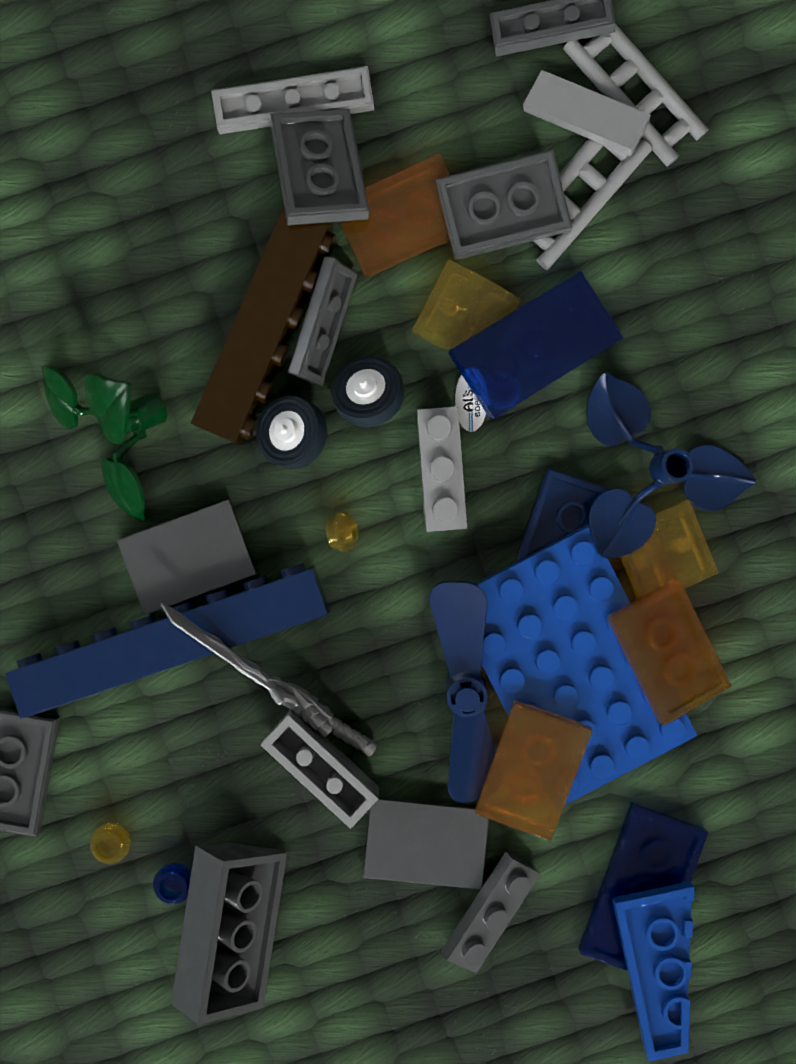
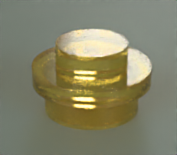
M107 823L100 826L93 833L90 840V849L93 856L105 864L120 862L128 854L131 847L129 833L124 827L116 823Z

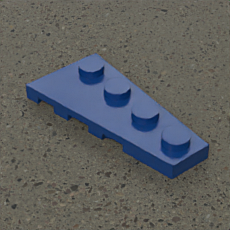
M690 881L612 898L643 1047L648 1061L686 1054L689 1050L690 1000L688 998V985L692 969V962L689 958L690 938H693L691 904L694 901L695 887Z

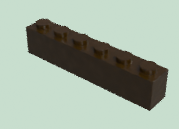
M283 206L190 424L240 446L244 438L247 440L251 439L258 423V418L254 417L259 403L265 404L272 392L274 381L270 380L275 366L281 367L287 357L290 345L285 342L291 328L297 330L302 322L305 308L301 305L306 293L312 294L320 272L317 268L322 256L329 257L334 247L337 235L332 233V222L287 225L285 207Z

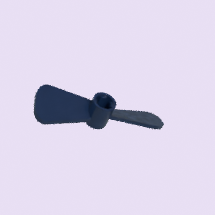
M442 581L432 588L429 595V603L449 670L446 678V694L448 706L453 711L448 792L453 800L467 803L491 795L499 787L502 780V770L484 711L488 701L485 679L481 672L487 599L483 590L472 582Z

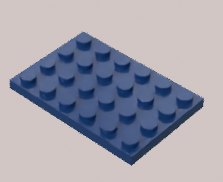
M589 525L475 583L483 590L487 599L481 665L557 809L698 736L608 558H602L598 555Z

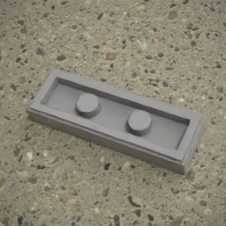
M541 70L523 103L524 112L629 156H632L650 122L651 116L648 113L544 70Z

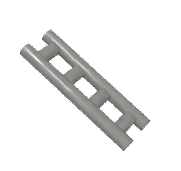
M617 24L614 33L595 36L584 46L578 40L567 42L563 47L567 55L604 96L648 114L663 103L678 121L662 135L649 122L641 137L650 144L652 151L666 167H669L679 157V154L672 146L688 132L696 141L708 132L707 126ZM609 44L626 61L610 76L594 59ZM637 73L652 91L637 105H634L620 87Z
M588 139L559 172L563 191L579 176L595 192L581 208L565 195L573 228L570 232L558 234L555 238L551 236L533 241L544 250L536 259L542 268L549 270L652 151V147L648 142L641 139L632 156H629ZM603 146L621 161L607 178L589 164Z

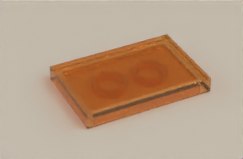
M440 153L366 187L365 191L369 206L368 219L339 221L365 279L449 240L435 184L436 179L450 176Z
M672 579L606 617L659 724H669L731 687L724 669L679 579Z
M514 700L479 795L475 814L551 841L591 737L592 727Z

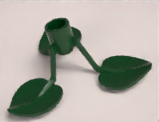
M42 366L45 396L52 414L61 425L68 429L78 426V415L93 414L98 418V424L101 426L106 438L116 445L125 441L127 433L133 432L134 435L113 454V459L110 457L103 459L102 475L109 495L121 510L139 521L148 520L144 516L145 499L142 484L134 469L127 462L123 461V456L139 440L147 437V429L166 422L167 411L161 398L155 393H150L130 401L132 383L113 380L95 373L88 375L85 379L84 387L88 407H82L77 404V392L67 376L53 366Z

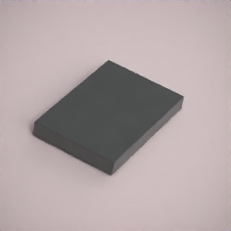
M350 109L270 114V125L287 225L368 219L369 206Z
M553 149L438 178L435 181L454 260L570 232L573 228Z
M231 500L220 502L117 540L144 615L162 609L161 603L171 606L257 574Z
M0 707V831L35 837L40 834L60 717L35 714L20 719L18 710Z
M379 796V799L370 808L363 878L481 890L490 813L489 807Z

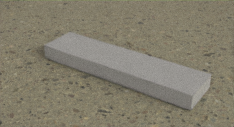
M368 66L211 90L219 134L271 127L270 114L350 109V114L374 111Z

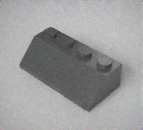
M233 842L195 846L171 1004L197 1025L263 1008L287 852Z

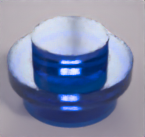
M179 863L166 864L160 868L153 881V888L157 897L168 904H178L185 901L188 897L191 877L190 870Z

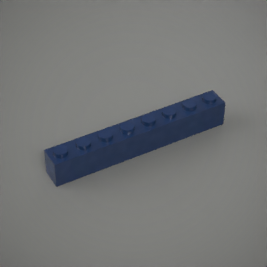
M304 563L281 570L283 578L268 583L266 576L243 583L245 591L231 596L229 589H225L205 596L208 604L193 609L191 601L172 607L202 630L219 637L229 648L328 615L330 612L316 568L306 570ZM152 614L131 621L132 630L118 634L116 627L93 634L94 643L80 647L79 641L76 640L55 647L56 656L43 660L41 653L17 660L19 668L7 672L5 675L20 719L214 654V652L172 624L168 617L155 621Z

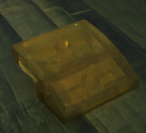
M448 259L412 332L415 336L449 351L451 356L486 371L521 303V299L485 277Z
M690 500L679 502L655 513V528L649 540L636 551L620 557L639 605L658 600L719 573Z

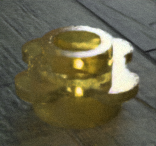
M337 512L335 517L328 518L326 535L329 546L332 549H339L341 552L354 550V543L358 540V527L356 521L351 519L349 512L343 514L342 512Z

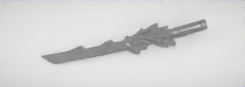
M161 603L172 624L233 665L240 673L267 688L278 705L282 704L291 708L314 731L318 730L323 737L328 736L332 732L333 735L349 745L351 744L357 750H361L365 755L371 756L374 753L377 743L365 735H361L360 732L352 729L349 725L343 724L336 717H333L329 707L318 702L319 698L310 695L307 690L296 684L280 680L281 678L278 676H269L261 670L258 664L244 659L227 647L219 637L202 630L180 612Z

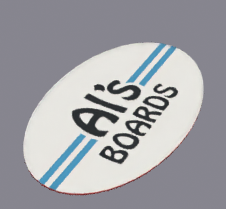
M474 368L463 372L455 393V407L458 406L459 422L469 432H474L480 428L485 419L488 406L486 383L481 373Z

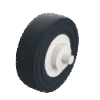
M363 356L348 362L336 374L332 384V400L338 413L347 422L358 427H374L387 422L398 412L404 399V385L398 370L389 361L377 356Z
M297 396L278 398L265 408L259 418L256 429L257 444L263 456L277 466L287 469L305 467L320 455L327 439L325 417L315 404Z

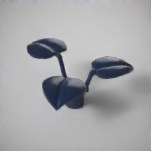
M604 373L597 379L589 394L586 407L589 430L605 446H615L626 439L630 445L654 454L649 465V472L653 478L651 484L638 492L634 498L623 489H611L602 492L590 507L589 527L598 555L602 558H618L636 551L651 537L655 528L656 516L650 507L640 502L654 490L660 489L662 485L685 481L683 492L687 500L694 507L703 511H716L731 504L740 494L756 483V479L741 461L719 447L701 445L688 452L681 448L664 451L661 445L654 446L634 438L633 435L643 432L649 424L651 416L650 404L638 388L613 377L609 373Z

